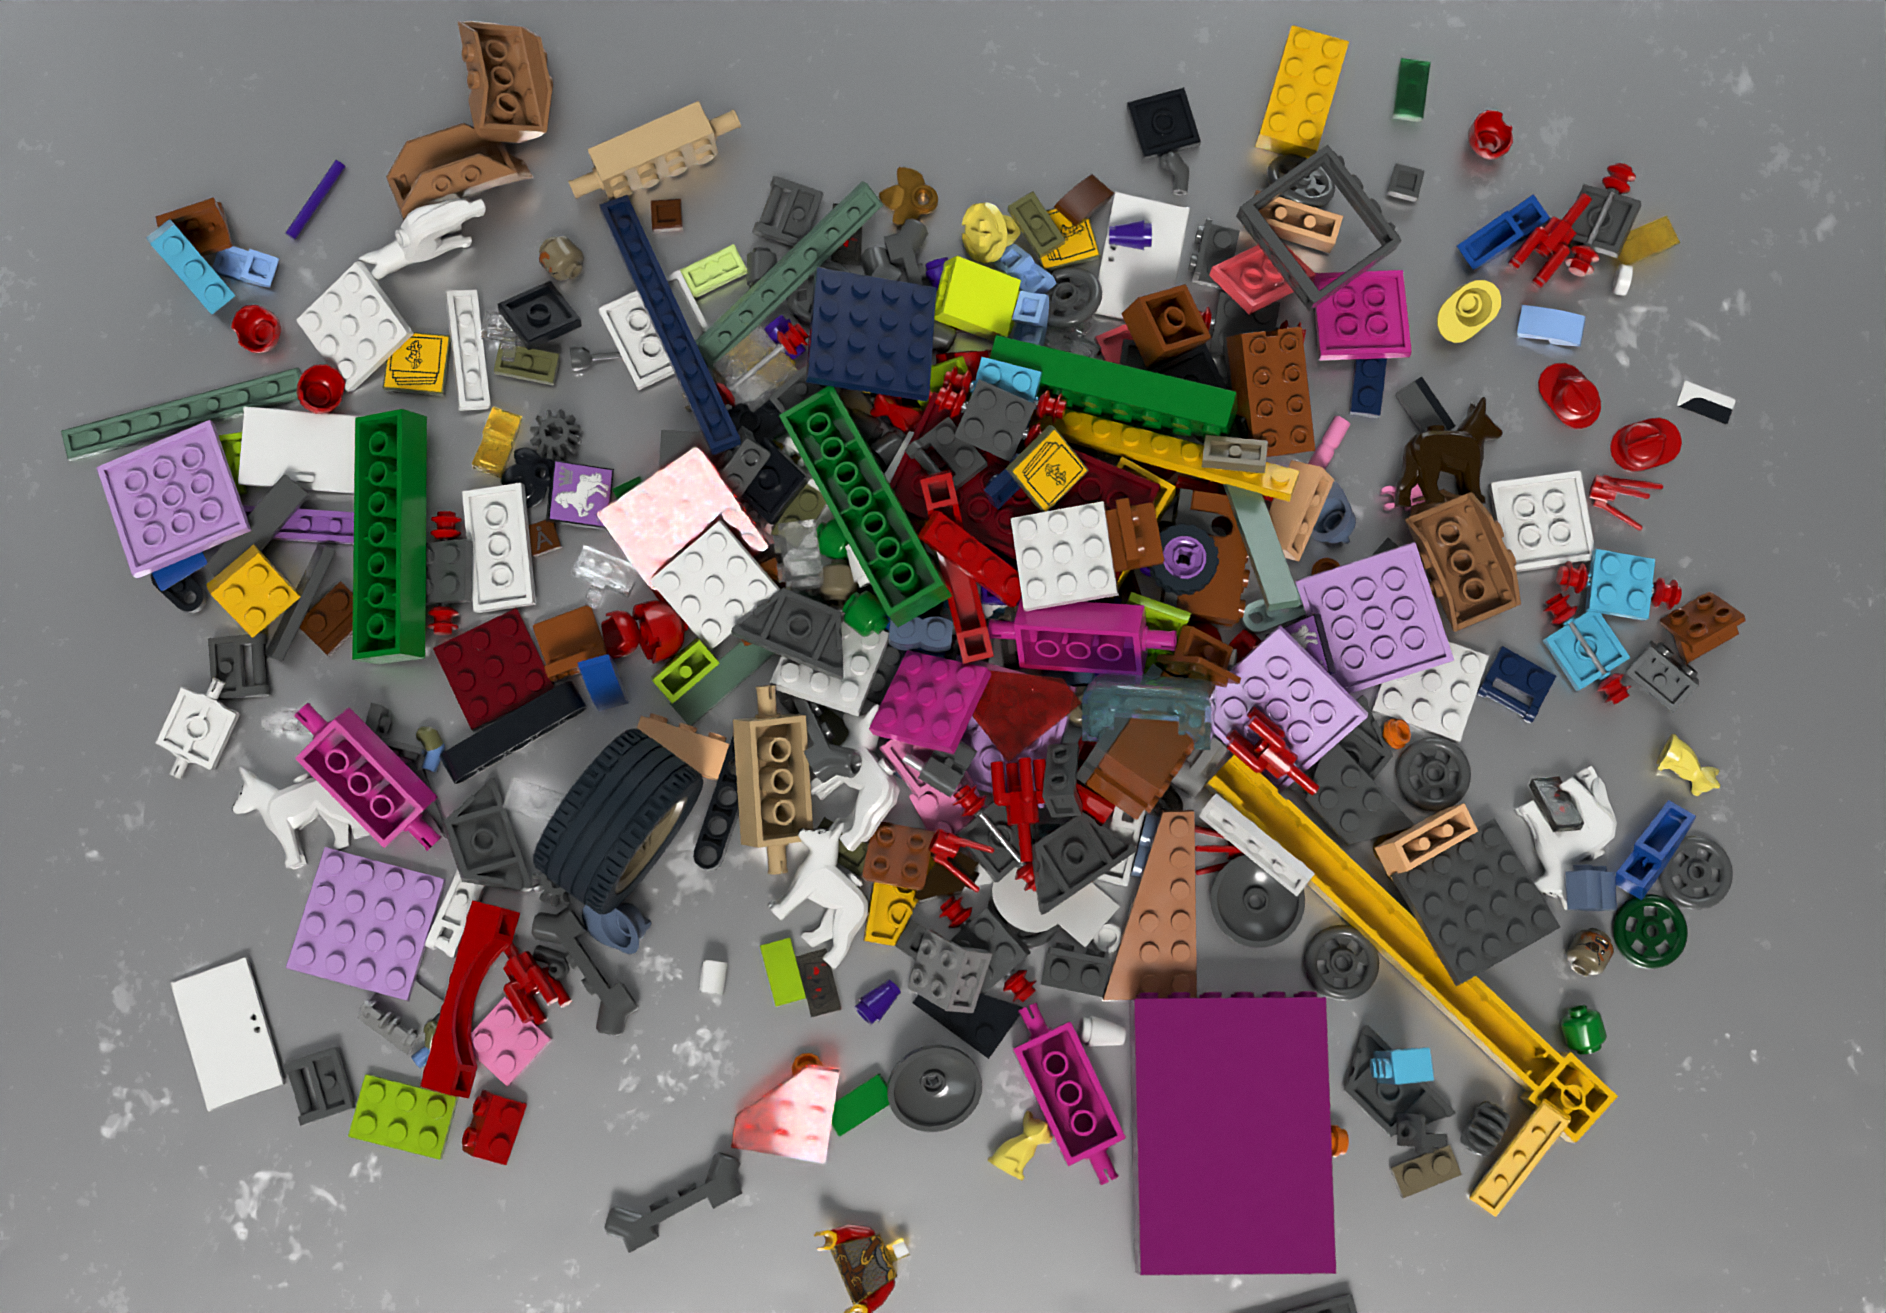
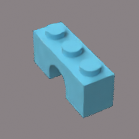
M171 219L146 237L151 246L211 315L236 296Z
M1430 1048L1374 1051V1058L1370 1059L1371 1075L1373 1078H1377L1378 1084L1396 1085L1434 1081Z

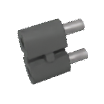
M960 741L954 754L934 750L928 762L924 763L907 752L902 762L920 772L918 779L951 797L978 751Z

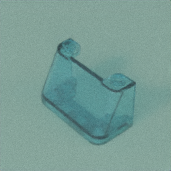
M1100 673L1094 677L1084 690L1082 699V741L1098 742L1099 735L1103 729L1108 727V730H1114L1116 717L1179 721L1178 735L1189 734L1194 740V749L1210 750L1217 707L1216 687L1213 683L1204 679Z

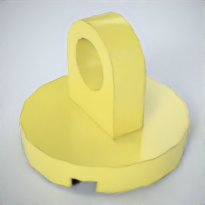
M989 202L973 204L966 210L962 220V226L965 225L962 241L966 252L976 262H996L1002 257L1006 246H1010L1016 241L1021 231L1013 218L1002 215L1000 210Z

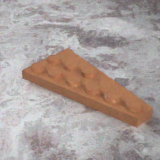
M1194 810L1161 811L1150 845L1148 858L1141 873V880L1127 917L1107 986L1104 990L1103 1000L1136 999V995H1139V993L1147 992L1158 993V998H1168V995L1174 992H1190V998H1197Z

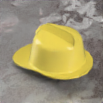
M1474 280L1458 287L1440 307L1437 315V326L1440 334L1446 340L1453 343L1464 342L1474 336L1497 316L1501 308L1499 289L1492 282L1486 280Z

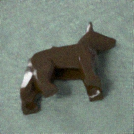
M1482 397L1476 406L1473 402L1470 403L1467 416L1456 431H1445V426L1443 425L1426 427V432L1418 433L1408 441L1403 451L1402 474L1395 489V507H1411V490L1417 484L1427 504L1445 503V497L1439 492L1437 485L1440 471L1455 475L1458 495L1472 492L1482 504L1486 503L1485 496L1481 494L1480 489L1484 441L1498 439L1502 436L1503 432L1486 414L1485 397Z

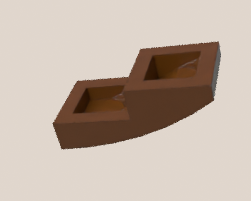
M1091 174L1064 195L1054 208L1077 227L1088 220L1096 209L1109 202L1114 192Z

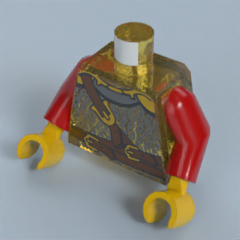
M854 1224L815 1232L814 1237L823 1235L825 1238L824 1246L818 1247L817 1250H831L854 1305L846 1309L844 1313H851L852 1311L855 1313H873L882 1306L895 1287V1278L898 1276L894 1262L910 1256L903 1237L885 1244L880 1232L875 1233L871 1227Z

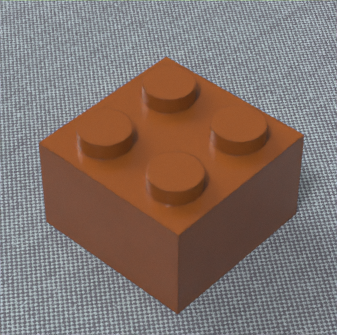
M1186 284L1138 297L1121 313L1146 367L1172 360L1204 345L1212 338Z

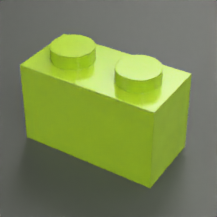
M696 637L655 672L651 679L673 704L720 663L703 642Z

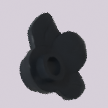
M525 447L514 451L516 464L504 471L500 482L502 485L524 484L527 508H531L541 503L546 496V491L550 484L553 460L541 457L536 450ZM544 467L546 469V474L544 477L541 478L539 476L540 469Z

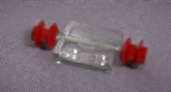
M788 322L789 330L785 333L777 331V340L779 342L777 344L759 326L713 364L715 369L728 383L725 386L722 383L715 382L725 406L727 404L735 406L733 393L734 395L737 394L752 412H755L769 400V397L799 372L784 355L786 351L789 354L797 355L796 347L800 344L808 346L805 340L809 336L798 323L793 326Z

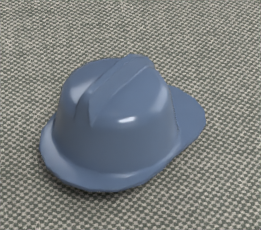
M1333 482L1311 536L1319 542L1339 543L1342 541L1348 544L1350 542L1349 536L1356 525V517L1343 489L1338 483Z
M622 903L606 915L596 913L587 905L582 909V920L589 934L598 942L627 954L637 952L639 941L646 934V930L652 925L651 920L643 916L639 909L630 903Z

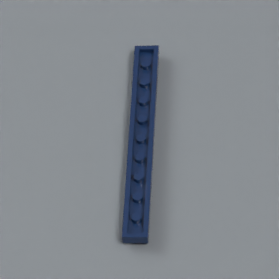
M628 195L600 204V212L711 454L714 455L741 445L739 434Z

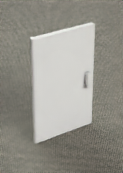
M1118 192L1114 193L1098 274V280L1102 287V300L1095 314L1124 320L1121 313L1138 297L1175 287L1190 208ZM1144 220V223H1152L1151 247H1144V250L1109 244V226Z
M243 407L244 418L238 485L273 487L286 474L304 490L354 494L355 418L361 416L332 413L315 414L308 411Z
M248 957L170 983L207 1111H212L214 1108L285 1084Z

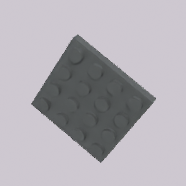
M1495 818L1478 827V832L1407 872H1396L1391 875L1392 880L1456 987L1560 928L1559 923Z

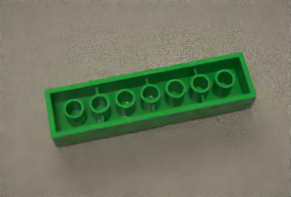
M998 335L995 337L989 358L1043 372L1037 393L1039 398L1046 390H1049L1050 397L1057 398L1062 393V400L1067 401L1066 409L1077 406L1084 408V412L1095 416H1101L1102 413L1114 415L1113 418L1124 423H1131V420L1143 422V426L1153 430H1161V427L1173 429L1174 434L1182 437H1190L1191 434L1202 436L1204 441L1205 435L1230 437L1238 410L1237 393L1235 391Z
M827 386L780 414L779 417L893 623L900 627L952 597L951 592L922 540L918 538V533L837 390L833 386Z
M405 409L355 418L352 660L373 664L425 658L427 416Z

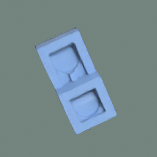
M1015 243L1008 246L1002 257L996 262H991L999 272L1021 280L1019 291L1046 294L1057 284L1053 275L1037 265L1032 256Z
M232 246L217 252L212 268L218 275L270 288L280 259L252 249L247 251Z
M1020 291L1012 320L1017 323L1012 339L1044 346L1049 314L1048 295Z
M1522 305L1517 335L1521 338L1549 340L1550 344L1581 347L1586 317L1557 309Z

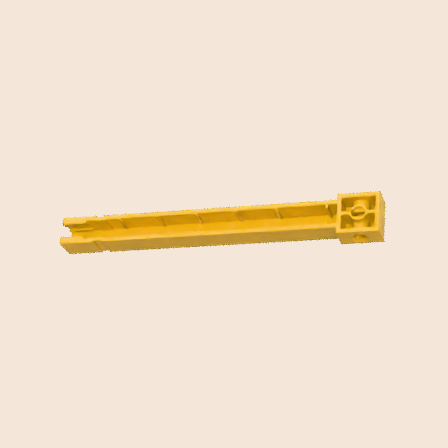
M1233 755L1204 785L1213 796L1217 793L1224 800L1231 803L1236 810L1247 819L1253 821L1258 828L1273 840L1279 842L1285 850L1299 861H1302L1314 872V876L1307 885L1346 922L1366 937L1382 956L1525 1090L1519 1097L1523 1102L1535 1111L1545 1098L1571 1117V1121L1559 1135L1566 1142L1576 1143L1618 1097L1573 1053L1562 1051L1558 1053L1477 976L1456 987L1417 920L1289 799L1285 800L1277 792L1278 789L1261 773H1255Z

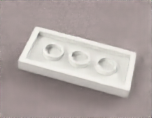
M515 483L462 491L466 538L473 541V612L482 613L536 605L525 485Z

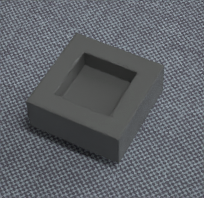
M1396 163L1393 168L1387 195L1416 202L1425 171Z
M911 919L895 947L916 960L926 928Z

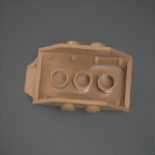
M457 21L463 46L462 59L466 62L468 70L467 84L471 89L468 101L476 133L487 141L522 143L546 133L553 79L548 73L547 52L543 49L541 37L529 29L520 26Z
M461 123L406 141L386 178L404 221L408 213L416 208L462 197L473 198L488 189L530 179L533 176L525 161L507 152L502 142L484 140L476 133L474 127Z
M1441 489L1439 492L1445 497V503L1427 504L1425 501L1412 505L1409 518L1404 520L1414 542H1416L1424 570H1427L1431 579L1429 585L1432 594L1436 599L1439 598L1451 627L1456 632L1521 605L1517 571L1514 567L1516 566V559L1513 552L1505 547L1502 540L1504 533L1500 523L1497 520H1493L1490 512L1472 492L1465 495H1457ZM1422 497L1412 502L1423 501L1425 498Z

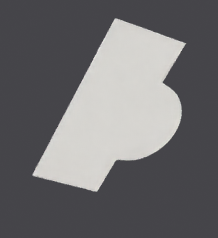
M1018 868L1012 869L999 882H993L992 886L995 906L1002 917L1011 925L1027 932H1043L1058 924L1084 947L1089 944L1120 907L1097 886L1090 883L1046 914L1041 915L1036 891L1033 892L1031 888L1024 891L1026 882L1023 879L1015 880Z

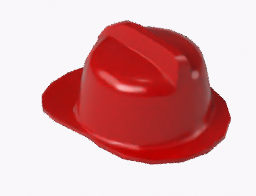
M1555 363L1548 366L1541 373L1538 381L1539 392L1543 400L1561 422L1573 429H1583L1592 425L1598 419L1601 411L1599 392L1596 386L1580 370L1567 363Z
M1649 418L1619 429L1612 438L1610 445L1611 456L1616 464L1625 470L1632 472L1643 471L1674 460L1680 452L1682 440L1677 427L1669 420Z

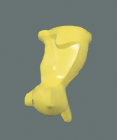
M1671 734L1657 758V769L1660 771L1670 769L1682 779L1691 781V793L1695 796H1699L1702 792H1709L1713 788L1719 789L1721 785L1717 781L1716 775L1719 774L1720 770L1712 766L1701 767L1693 749L1680 740L1676 734Z
M1027 1111L1023 1117V1134L1004 1142L995 1151L993 1156L988 1157L987 1160L1021 1181L1025 1178L1023 1169L1030 1159L1034 1157L1037 1145L1049 1144L1053 1139L1048 1123L1041 1119H1034L1030 1111Z

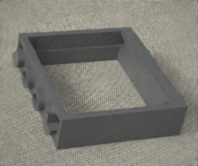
M1329 145L1323 147L1240 206L1236 215L1308 311H1311L1395 251L1402 241L1395 231L1396 226L1392 222L1388 223L1381 214L1382 210L1377 201L1373 198L1369 199L1363 191V184L1355 174L1351 175L1344 166L1345 161L1341 155L1338 157ZM1322 167L1382 246L1319 291L1259 213V210Z

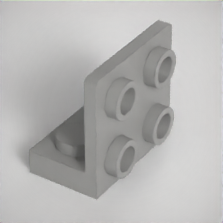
M926 929L908 982V988L946 1011L974 1013L992 953L985 949L961 947L935 931Z

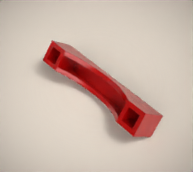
M946 470L919 477L928 518H930L934 510L940 511L964 529L951 471ZM937 552L942 578L952 594V597L948 598V603L963 664L994 657L976 581Z
M472 900L466 917L462 939L458 945V953L453 971L449 977V985L444 1003L441 1006L436 1032L432 1038V1046L427 1064L423 1070L420 1087L451 1096L470 1097L478 1068L473 1054L471 1022L475 999L491 965L512 944L520 912Z

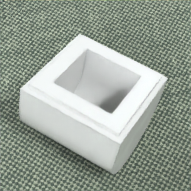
M704 960L701 965L699 992L723 995L728 963Z

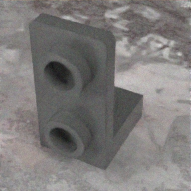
M371 703L365 724L390 749L398 750V756L415 761L417 756H426L427 751L421 747L382 738V734L387 733L389 730L391 715H388L389 709Z
M1078 743L1048 745L1042 797L1051 818L1082 816L1083 804L1076 789L1080 749Z

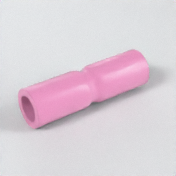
M1334 416L1322 438L1321 444L1316 448L1308 464L1320 466L1326 470L1335 449L1338 448L1351 425L1346 419Z

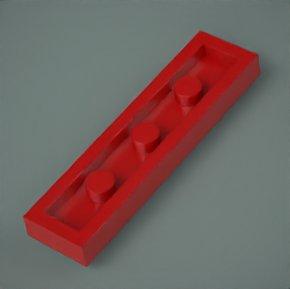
M934 510L918 538L1007 606L1015 608L1022 596L1018 571L942 512Z

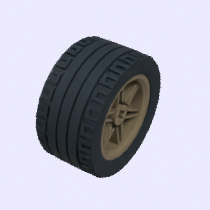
M628 729L624 731L592 761L552 815L533 854L535 868L596 913L605 915L610 913L633 892L677 835L701 793L704 783L702 775L641 730Z

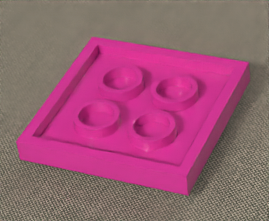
M1403 270L1365 271L1314 308L1319 361L1407 358L1412 353ZM1345 272L1315 273L1316 276L1313 283L1320 291Z
M907 650L869 730L876 736L954 754L992 674L986 667L968 663L963 664V662Z

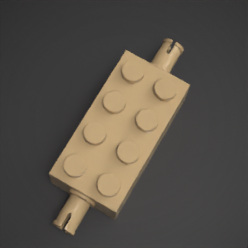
M697 101L587 149L594 166L592 168L593 171L574 180H569L568 183L576 199L599 188L605 191L609 201L625 195L629 197L632 191L641 187L650 188L656 185L659 179L668 175L677 176L685 172L687 167L696 163L705 164L711 161L714 155L718 154L717 137L734 129L741 128L740 121L734 109L709 120L700 102Z
M763 685V687L756 686L758 714L752 718L733 720L740 838L742 845L756 848L767 847L768 874L776 875L781 874V872L783 874L788 873L786 845L802 842L798 836L800 828L813 829L809 762L804 754V751L808 749L806 715L777 713L776 685Z

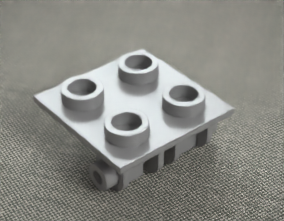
M415 981L409 1001L375 993L370 1001L367 999L360 1007L362 1012L357 1018L408 1055L423 1035L424 1026L434 1020L441 1010L444 1001Z

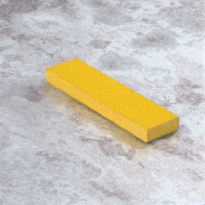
M1544 1098L1471 1192L1469 1198L1497 1217L1569 1124L1571 1117Z

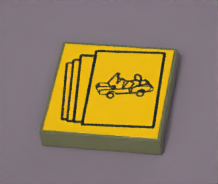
M1055 208L1046 210L1064 237L1065 244L1041 259L1038 258L1041 268L1049 273L1060 268L1072 267L1100 259L1101 255L1090 218L1076 227Z
M414 332L386 360L383 380L384 391L445 397L451 352L450 335Z
M1051 425L1005 468L1040 512L1049 511L1089 471L1057 429Z

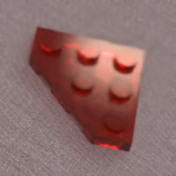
M989 670L992 675L972 716L1005 759L1011 762L1083 703L1062 678Z
M808 1064L786 1082L780 1083L764 1094L757 1102L738 1112L735 1117L731 1148L825 1163L840 1069Z

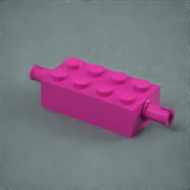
M1020 598L1015 621L990 619L988 625L990 639L1016 640L1020 668L1143 676L1148 649L1175 651L1177 645V631L1149 630V627L1146 626L1144 605L1077 602L1025 611L1022 598Z
M309 702L294 715L314 735L312 737L313 740L295 759L383 848L389 845L403 831L405 833L409 831L425 847L426 851L441 838L422 818V812L438 797L350 707L329 722Z
M1035 1002L1029 1005L1033 1019L1027 1007L1018 1010L1031 1036L1028 1037L1029 1041L1012 1048L1048 1123V1127L1066 1165L1070 1166L1083 1159H1089L1100 1185L1106 1184L1109 1181L1104 1169H1106L1110 1180L1119 1177L1106 1151L1109 1149L1108 1147L1126 1139L1071 1021L1054 1029L1048 1028L1037 1006L1038 1004Z

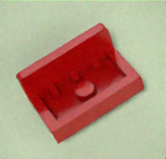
M482 1090L481 1095L476 1098L473 1104L472 1112L474 1115L470 1127H467L463 1133L462 1151L476 1158L507 1165L527 1104Z

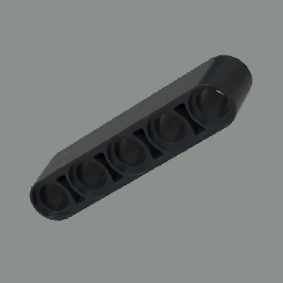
M571 680L566 681L446 750L439 758L454 784H459L585 711L587 706Z
M734 733L693 853L695 863L705 871H714L722 865L739 816L737 778L730 771L731 764L735 761ZM727 789H733L737 793L735 802L730 805H724L720 800L722 792ZM718 818L724 819L727 823L725 832L719 835L713 834L710 829L711 823ZM707 848H713L717 853L716 860L709 865L703 864L700 858L702 851Z

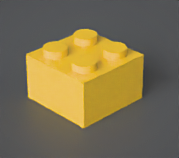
M254 544L206 584L210 595L252 638L300 598L295 587Z

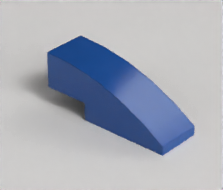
M1533 194L1509 212L1507 210L1458 244L1457 248L1473 271L1527 239L1535 228L1544 227L1551 218Z
M609 654L578 662L584 683L598 711L629 703L617 665Z
M1668 800L1636 841L1634 850L1616 872V885L1642 900L1678 849L1695 821L1696 815Z

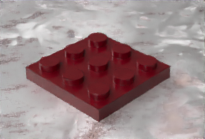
M517 608L433 648L473 732L505 717L555 688L554 683L547 677L544 668L545 664Z

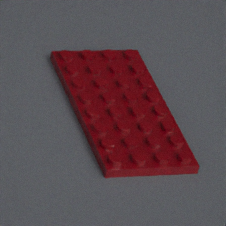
M933 392L908 445L915 440H919L947 417L958 427L964 413L961 410L959 415L951 418L950 410L944 408L941 412H938L939 405L935 404L938 393ZM1026 438L1025 440L1021 439L1015 455L1022 453L1026 449L1024 444ZM931 446L925 450L941 471H951ZM975 447L988 466L956 490L963 528L985 547L1016 560L1011 518L1041 512L1022 488L997 510L989 502L984 489L994 475L1000 474L1009 465V461ZM1072 449L1089 471L1049 511L1102 501L1107 511L1116 509V500L1129 498L1130 506L1146 503L1154 504L1160 490V485ZM905 452L890 485L906 514L927 522L929 518L919 477L928 474L915 458L911 459ZM1123 571L1115 572L1117 583Z

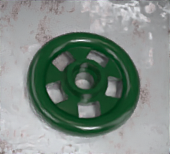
M1646 894L1642 900L1633 897L1621 906L1614 919L1613 937L1619 952L1629 962L1641 968L1657 969L1671 964L1681 955L1686 946L1688 929L1682 912L1673 902L1659 895ZM1644 907H1656L1657 916H1644ZM1629 917L1638 920L1634 932L1626 930V923ZM1671 918L1675 931L1667 933L1663 920ZM1650 925L1656 929L1654 937H1650L1647 934V928ZM1636 939L1640 944L1646 946L1643 954L1636 952L1631 947ZM1665 940L1670 948L1659 955L1655 946L1660 945Z

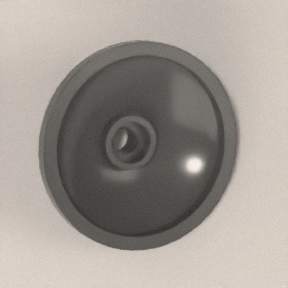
M1242 855L1226 864L1216 876L1211 890V910L1219 928L1233 941L1248 947H1269L1282 942L1296 930L1304 914L1305 893L1303 889L1298 896H1295L1248 856ZM1251 896H1257L1260 899L1258 907L1250 905L1249 900Z
M928 1045L908 1053L893 1068L887 1084L888 1101L895 1116L906 1126L924 1132L943 1131L962 1123L975 1110L982 1093L981 1075L975 1062L965 1052L948 1045ZM929 1076H936L933 1080H927Z

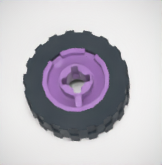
M1179 524L1178 526L1172 525L1166 531L1160 533L1164 563L1149 567L1151 577L1155 579L1159 587L1161 586L1165 589V592L1175 593L1177 596H1182V594H1187V596L1193 595L1194 592L1203 590L1214 577L1219 564L1217 557L1219 552L1218 548L1214 545L1215 541L1206 534L1207 532L1204 529L1201 530L1192 524L1190 526ZM1186 555L1189 559L1188 565L1178 564V556Z

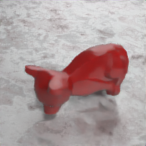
M882 394L876 395L873 401L874 407L870 411V414L875 418L888 416L892 424L903 431L906 436L909 431L915 432L924 413L923 410L917 407L899 404L895 396Z

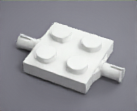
M213 678L206 694H199L187 687L180 688L156 741V744L170 750L177 757L169 773L171 776L182 779L188 763H197L209 770L216 768L240 716L239 712L224 706L218 700L226 684L224 681Z

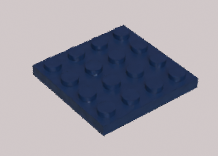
M817 267L814 276L806 382L927 402L930 394L936 287Z

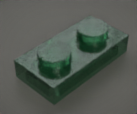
M1401 58L1398 67L1392 118L1415 122L1423 120L1431 62Z

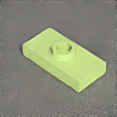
M733 244L681 269L680 272L695 299L747 274V269Z

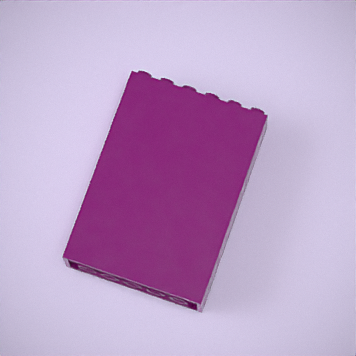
M1281 991L1266 992V994H1262V998H1254V992H1234V994H1231V998H1222V992H1203V994H1199V998H1190V992H1174L1168 995V998H1158V993L1154 992L1136 995V999L1129 1002L1135 1273L1139 1275L1336 1274L1326 997H1317V991H1301L1293 994V997H1286L1285 992Z

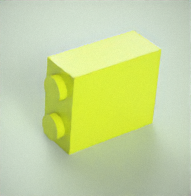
M955 256L944 262L936 295L934 320L993 342L996 335L1008 337L1014 326L1012 316L1019 297L1021 280L960 256Z

